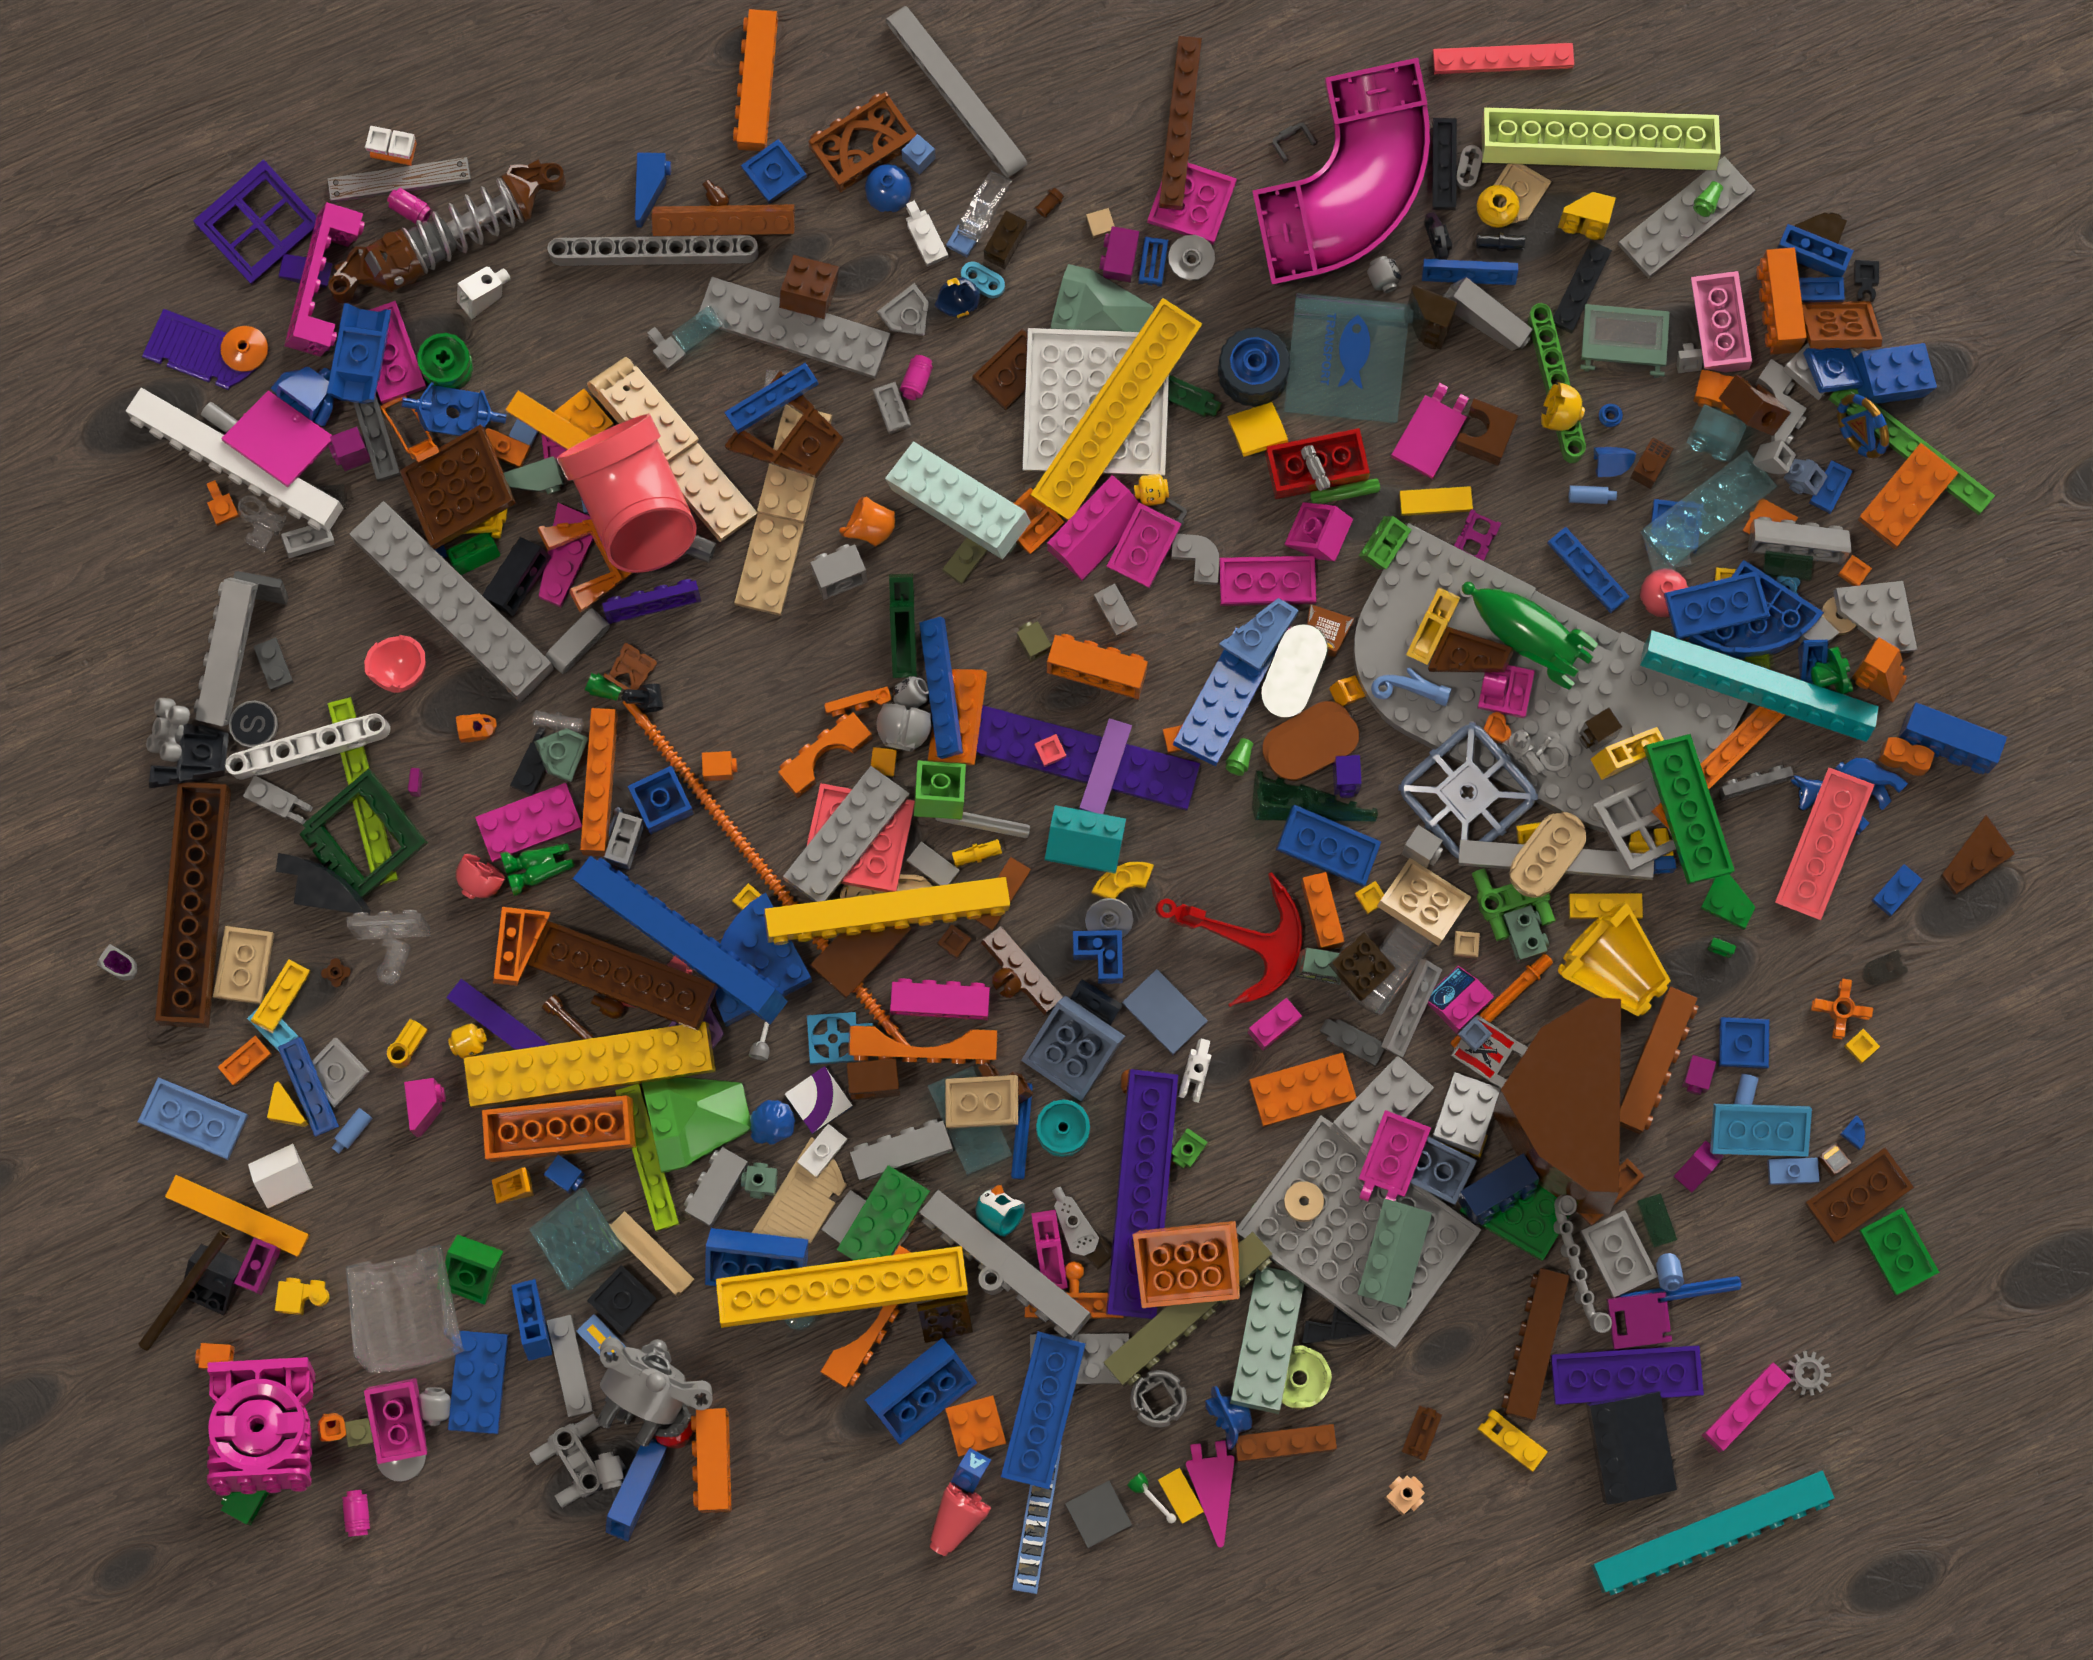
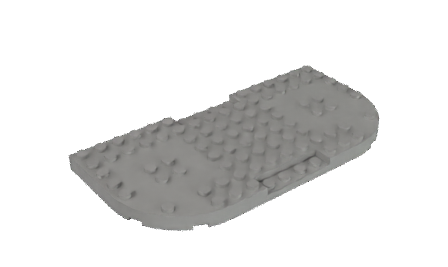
M1409 523L1407 526L1412 529L1387 569H1383L1363 607L1356 627L1353 649L1354 668L1357 680L1367 701L1381 715V718L1394 729L1435 750L1460 728L1469 725V722H1475L1476 725L1484 729L1489 715L1494 713L1477 709L1485 672H1429V664L1426 665L1406 655L1439 587L1461 597L1447 626L1505 645L1491 632L1475 607L1473 596L1465 595L1462 592V585L1465 582H1472L1476 589H1499L1529 599L1548 611L1569 632L1574 629H1580L1598 643L1596 649L1592 652L1588 648L1582 647L1593 656L1591 662L1588 664L1582 659L1577 658L1572 665L1579 670L1577 675L1572 677L1565 674L1575 682L1570 690L1559 686L1549 679L1547 667L1514 651L1508 665L1535 670L1525 719L1503 715L1506 719V725L1511 729V735L1521 729L1528 733L1535 745L1532 750L1534 754L1548 737L1552 739L1551 742L1563 745L1569 754L1567 765L1562 770L1551 772L1544 769L1537 776H1533L1521 759L1519 761L1510 759L1533 785L1536 794H1538V800H1535V802L1556 813H1571L1578 817L1585 827L1600 832H1606L1597 813L1592 809V804L1648 777L1653 778L1646 759L1616 775L1601 780L1590 760L1593 756L1607 746L1657 727L1664 740L1691 734L1699 762L1701 763L1734 731L1748 704L1746 701L1640 666L1644 642L1624 632L1620 634L1539 593L1535 590L1534 586ZM1407 668H1411L1425 680L1438 686L1443 685L1452 688L1445 707L1436 704L1431 699L1393 686L1391 696L1386 699H1378L1372 694L1371 685L1374 680L1383 675L1411 678L1407 673ZM1384 684L1378 689L1384 692L1387 690V687ZM1609 707L1622 725V729L1616 739L1592 753L1589 748L1586 749L1579 739L1581 736L1579 732L1587 720ZM1468 735L1448 751L1445 756L1461 764L1465 763ZM1475 735L1473 762L1485 773L1498 760ZM1496 743L1500 747V749L1505 754H1507L1505 749L1503 748V745L1500 743ZM1546 748L1543 751L1545 760L1549 765L1558 766L1562 763L1563 754L1559 749ZM1503 766L1489 777L1515 792L1526 793ZM1646 790L1629 798L1640 818L1652 813L1651 811L1655 808ZM1623 801L1606 808L1617 829L1634 821ZM1659 820L1646 826V829L1648 831L1664 824Z

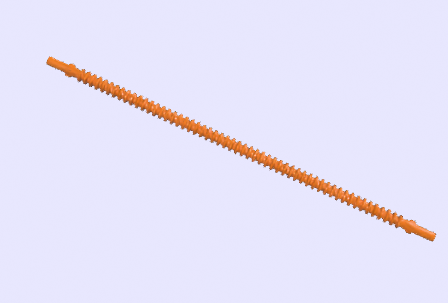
M623 701L624 706L636 719V723L644 729V735H649V741H654L653 746H658L657 751H662L661 756H666V762H671L670 766L675 767L674 772L679 773V778L684 779L683 783L688 784L687 788L692 789L691 793L697 795L696 799L701 800V805H705L704 809L709 810V815L714 816L713 821H718L717 826H722L721 830L727 832L726 837H731L730 842H735L734 847L740 848L739 853H744L743 858H748L747 863H752V869H757L756 874H761L760 879H765V885H769V890L774 891L773 895H777L778 901L783 902L782 906L799 904L798 901H793L794 896H789L790 891H785L786 886L780 885L781 880H776L777 875H772L773 870L767 868L768 864H763L764 859H760V854L754 852L755 848H751V843L746 842L747 838L741 836L742 832L737 831L738 827L733 826L734 821H729V816L724 815L725 810H720L721 805H716L717 800L711 799L712 794H707L708 789H703L704 784H699V778H694L695 773H690L691 768H686L687 763H682V757H677L678 752H673L674 747H669V741L664 740L665 736H660L661 731L656 730L657 726L651 724L647 715L643 714L636 704H626ZM822 936L813 937L812 944H817V950L821 949L823 952L829 946V940H825ZM862 982L852 993L857 994L856 998H860V1003L866 1005L865 1009L870 1010L869 1015H874L873 1020L879 1021L878 1026H883L888 1037H891L896 1042L910 1046L898 1031L899 1028L889 1020L890 1015H885L886 1010H881V1004H876L877 999H872L873 994H868V988H863L864 983Z

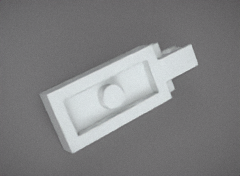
M915 200L907 203L906 209L910 217L906 218L907 227L926 266L929 267L947 259L948 253L929 214L927 215L925 210L920 212Z

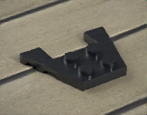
M189 723L184 725L183 735L179 744L182 752L180 759L177 761V767L151 765L149 788L225 776L229 734L201 724L199 726Z
M1334 1306L1331 1325L1311 1321L1305 1322L1302 1344L1371 1335L1373 1333Z

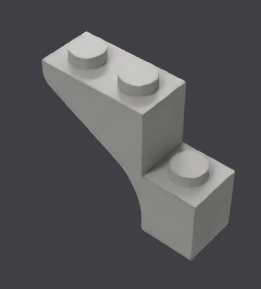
M1771 359L1755 385H1763L1791 412L1775 435H1771V442L1782 440L1788 446L1794 438L1791 435L1793 429L1797 428L1799 430L1806 420L1803 414L1807 408L1787 396L1795 383L1783 371L1784 367Z

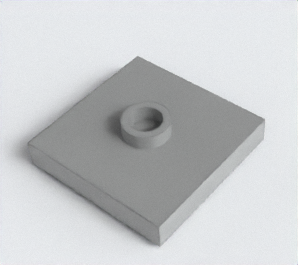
M333 1038L312 1061L327 1099L334 1107H338L370 1073L338 1038Z

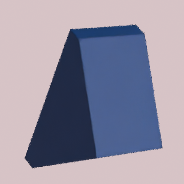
M1827 639L1803 640L1798 647L1800 680L1813 683L1811 668L1815 666L1816 662H1827Z

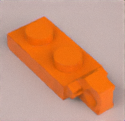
M883 687L825 703L824 709L826 716L832 715L833 718L843 716L846 714V710L855 708V711L867 709L870 703L882 706L891 702V696L888 687Z

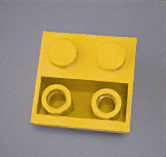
M1596 192L1582 197L1564 207L1558 228L1569 234H1584L1592 240L1603 239L1610 222L1616 198Z

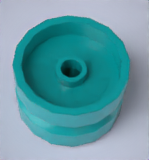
M1065 1099L1053 1101L1046 1105L1038 1115L1036 1124L1037 1138L1040 1145L1049 1154L1061 1158L1073 1156L1080 1152L1088 1142L1090 1133L1089 1117L1085 1110L1077 1103ZM1060 1124L1063 1127L1064 1125L1068 1126L1065 1132L1059 1130Z

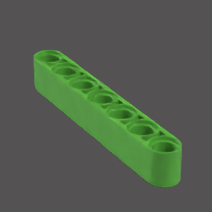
M1538 303L1530 311L1528 324L1532 328L1531 336L1545 391L1548 394L1553 386L1551 380L1557 379L1569 386L1570 382L1551 309L1546 304ZM1534 314H1543L1546 319L1539 321L1534 317ZM1546 335L1551 339V342H1542L1539 337ZM1552 357L1556 360L1557 364L1550 365L1545 359ZM1577 421L1573 426V431H1556L1562 456L1569 463L1579 462L1586 449L1580 421ZM1576 446L1580 452L1573 454L1568 450V447Z

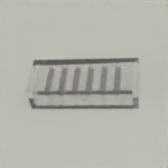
M1398 920L1379 946L1380 951L1396 969L1362 1001H1359L1350 989L1345 994L1368 1011L1381 1016L1413 973L1420 958L1423 959L1434 943Z

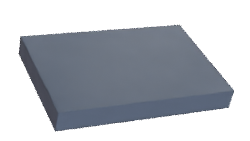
M1157 969L1122 1002L1172 1055L1208 1022Z

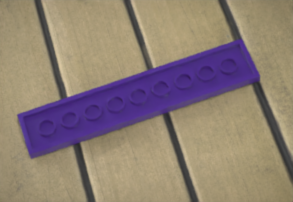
M983 705L976 754L1088 784L1103 737ZM1057 734L1065 751L1066 758L1044 767L1034 744ZM1126 744L1111 791L1187 811L1200 763Z
M1130 1069L1128 1073L1106 1315L1151 1320L1157 1315V1307L1142 1308L1133 1234L1139 1230L1165 1227L1178 1075L1134 1069Z

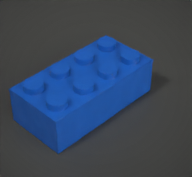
M1917 702L1907 712L1898 738L1906 740L1911 745H1922L1931 749L1935 753L1934 757H1939L1940 755L1948 758V762L1954 765L1961 766L1963 764L1969 766L1973 772L1978 774H1988L1998 764L2007 739L2004 735Z

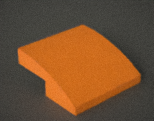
M1032 488L1026 490L1014 502L1015 505L1026 511L1031 521L1016 541L1029 554L1036 550L1064 523L1055 511L1030 495L1033 491Z

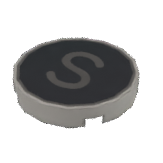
M247 701L237 706L232 712L229 720L230 733L241 746L252 748L273 740L277 733L278 720L272 708L265 703Z

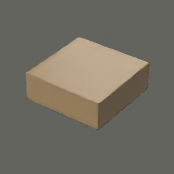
M1109 208L1086 214L1093 238L1104 236L1106 233L1110 234L1114 223Z
M1455 931L1453 956L1478 958L1480 933Z

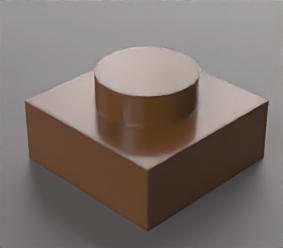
M952 924L938 941L937 945L957 959L970 943L971 938Z

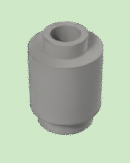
M613 1452L598 1455L599 1460L594 1462L599 1484H602L603 1490L621 1486L624 1476L619 1455L614 1456Z

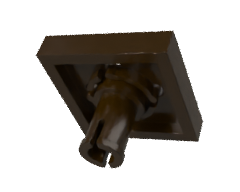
M1365 932L1361 933L1329 963L1332 970L1359 1001L1364 1000L1396 969Z
M966 1295L933 1299V1301L917 1304L925 1343L973 1333Z

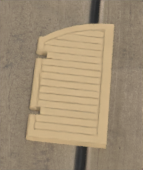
M810 1138L797 1161L814 1142V1138ZM834 1158L817 1178L796 1161L752 1233L808 1239V1243L811 1244L836 1204L830 1200V1197L833 1193L840 1197L847 1186Z

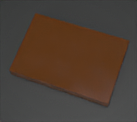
M1023 328L972 376V379L1005 411L1026 392L1028 333Z

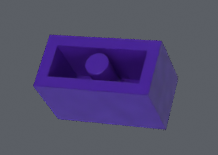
M1360 755L1335 757L1333 764L1334 795H1340L1341 798H1352L1354 794L1359 793L1362 784Z

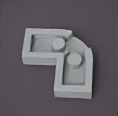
M1177 534L1172 543L1171 559L1195 561L1194 584L1218 585L1219 552L1215 544L1203 536Z

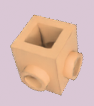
M1407 1475L1404 1479L1399 1476L1389 1486L1392 1491L1385 1497L1403 1516L1410 1508L1415 1511L1424 1502L1421 1498L1425 1494L1422 1490L1424 1486L1414 1476L1410 1478ZM1403 1490L1409 1491V1498L1403 1495Z

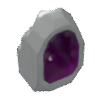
M111 944L104 950L97 962V966L121 980H132L137 974L135 960Z

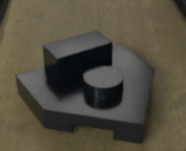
M1435 212L1425 215L1424 225L1435 259L1447 260V250L1452 249L1453 245L1446 224L1441 223Z

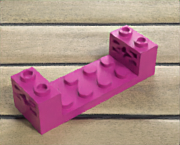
M326 202L317 214L284 346L319 357L325 351H329L331 346H334L337 332H334L335 324L310 317L315 306L312 298L314 293L317 294L321 280L317 279L320 271H323L326 263V258L323 257L325 250L329 248L331 242L349 247L353 241H357L358 235L361 236L365 222L361 221L363 213Z

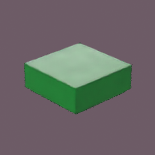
M1714 937L1708 946V951L1726 958H1731L1736 949L1735 945Z

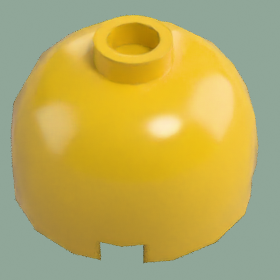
M1557 382L1558 385L1554 384L1545 399L1543 406L1548 408L1546 415H1541V423L1544 428L1565 431L1572 428L1577 421L1582 420L1585 408L1582 407V398L1575 388Z

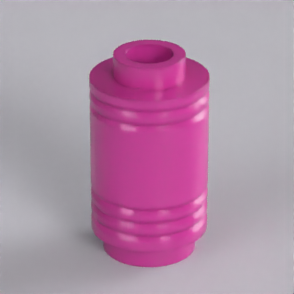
M402 188L394 189L387 199L390 209L416 224L417 220L421 222L427 221L432 212L427 203Z
M915 355L914 358H911L900 387V391L905 398L909 400L922 398L933 369L932 360L922 355Z
M362 1490L347 1491V1496L342 1497L345 1532H348V1537L368 1535L370 1520L367 1494L362 1495Z

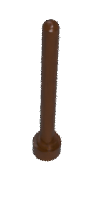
M553 994L543 1004L542 1009L548 1015H557L582 1040L594 1038L563 1009L562 1000L556 994Z

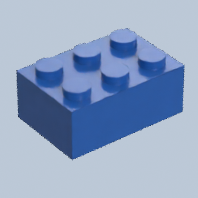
M1925 343L1862 351L1854 358L1864 382L1861 388H1857L1858 394L1868 398L1874 404L1922 398L1937 388Z

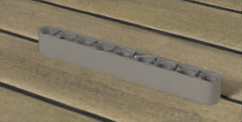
M903 6L886 18L891 31L1000 171L1009 178L1027 165V161L1023 154L909 8Z
M748 235L555 238L548 244L550 259L559 266L752 263L758 258L759 254L757 241ZM722 246H727L730 248V250L726 253H720L718 251L719 248ZM745 246L753 247V250L749 253L742 251ZM629 247L636 249L632 254L624 253ZM651 247L659 248L656 254L648 253ZM674 247L683 248L678 254L671 252ZM697 247H705V252L700 254L695 252ZM562 248L565 250L562 255L554 254L556 249ZM581 248L588 249L585 255L577 254ZM604 248L612 249L611 253L607 255L601 254V251Z

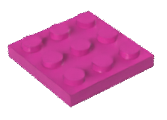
M1188 163L1183 209L1159 208L1161 181L1147 223L1182 235H1197L1214 245L1237 179Z

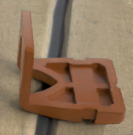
M625 643L609 675L604 673L603 676L624 690H638L649 677L648 674L655 669L657 661L646 654H641L638 649ZM629 673L631 679L630 688L618 682L615 678L621 674Z

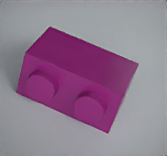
M1112 226L1110 234L1106 233L1103 247L1107 248L1106 256H1101L1099 269L1103 270V277L1131 283L1139 241V231Z
M357 426L330 436L332 445H329V449L337 466L342 465L343 469L348 471L371 462L365 442Z
M253 1238L234 1284L262 1296L281 1249Z

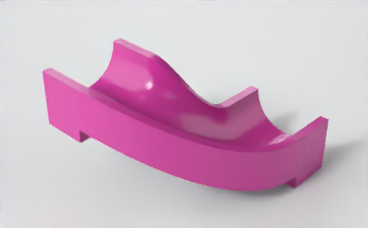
M1418 58L1324 79L1334 127V145L1328 161L1317 173L1306 179L1252 191L1271 284L1318 275L1354 262L1384 241L1408 212L1417 196L1424 177L1430 144L1427 99Z

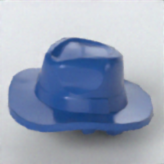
M1213 1386L1211 1388V1398L1205 1401V1406L1210 1415L1218 1417L1216 1426L1222 1427L1225 1430L1227 1448L1232 1449L1237 1443L1238 1434L1252 1427L1251 1412L1247 1407L1230 1404L1231 1396H1221L1219 1388Z

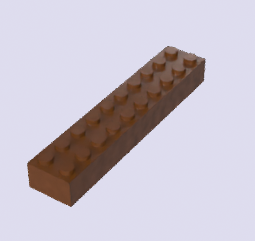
M187 782L177 786L155 1021L161 1026L209 1028L231 790L226 784Z

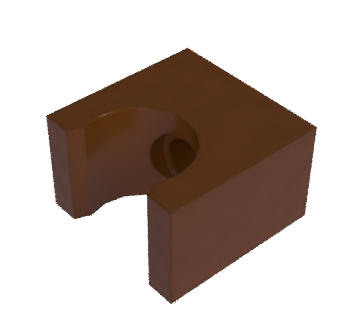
M1735 375L1719 397L1747 426L1772 436L1775 435L1791 413L1763 385L1758 384L1754 388L1739 375Z
M1474 398L1468 415L1481 420L1486 426L1487 432L1479 437H1471L1465 433H1460L1454 449L1499 466L1518 415Z
M896 1058L847 1063L851 1101L900 1096Z

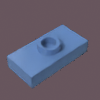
M1818 1158L1767 1160L1769 1185L1819 1183Z

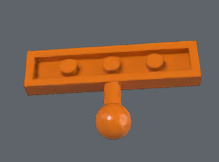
M1076 1261L1066 1265L1065 1274L1069 1279V1293L1067 1294L1090 1312L1092 1316L1090 1319L1124 1318V1316L1106 1315L1108 1293H1079V1280L1084 1275V1268ZM1030 1304L1025 1307V1318H1039L1034 1314L1037 1310Z

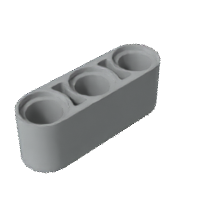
M593 608L588 610L550 648L545 657L560 673L565 674L608 631L610 624Z

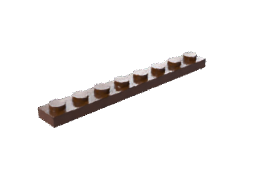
M1179 36L1159 208L1183 209L1202 38Z

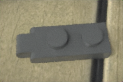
M1326 1018L1319 1031L1327 1036L1326 1041L1373 1067L1376 1066L1384 1051V1048L1381 1047L1383 1042L1340 1019L1333 1022Z

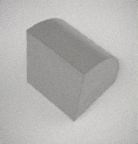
M1782 440L1761 444L1753 464L1769 473L1786 474L1789 472L1796 454Z
M1821 616L1814 626L1802 635L1799 642L1802 643L1803 640L1827 639L1829 644L1836 638L1839 632Z

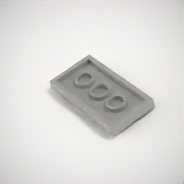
M1397 1056L1333 1122L1332 1126L1367 1156L1384 1111L1387 1110L1407 1118L1433 1091L1434 1087Z
M1129 1333L1077 1334L1073 1339L1068 1335L1065 1337L1066 1339L1086 1343L1076 1384H1121L1103 1362L1129 1340ZM1030 1334V1359L1037 1334ZM1050 1334V1335L1062 1337V1336L1059 1335V1334Z

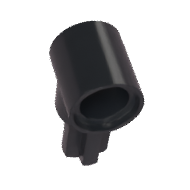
M646 684L640 686L638 690L626 689L621 696L626 704H636L639 708H642L644 713L657 712L664 708L660 684Z

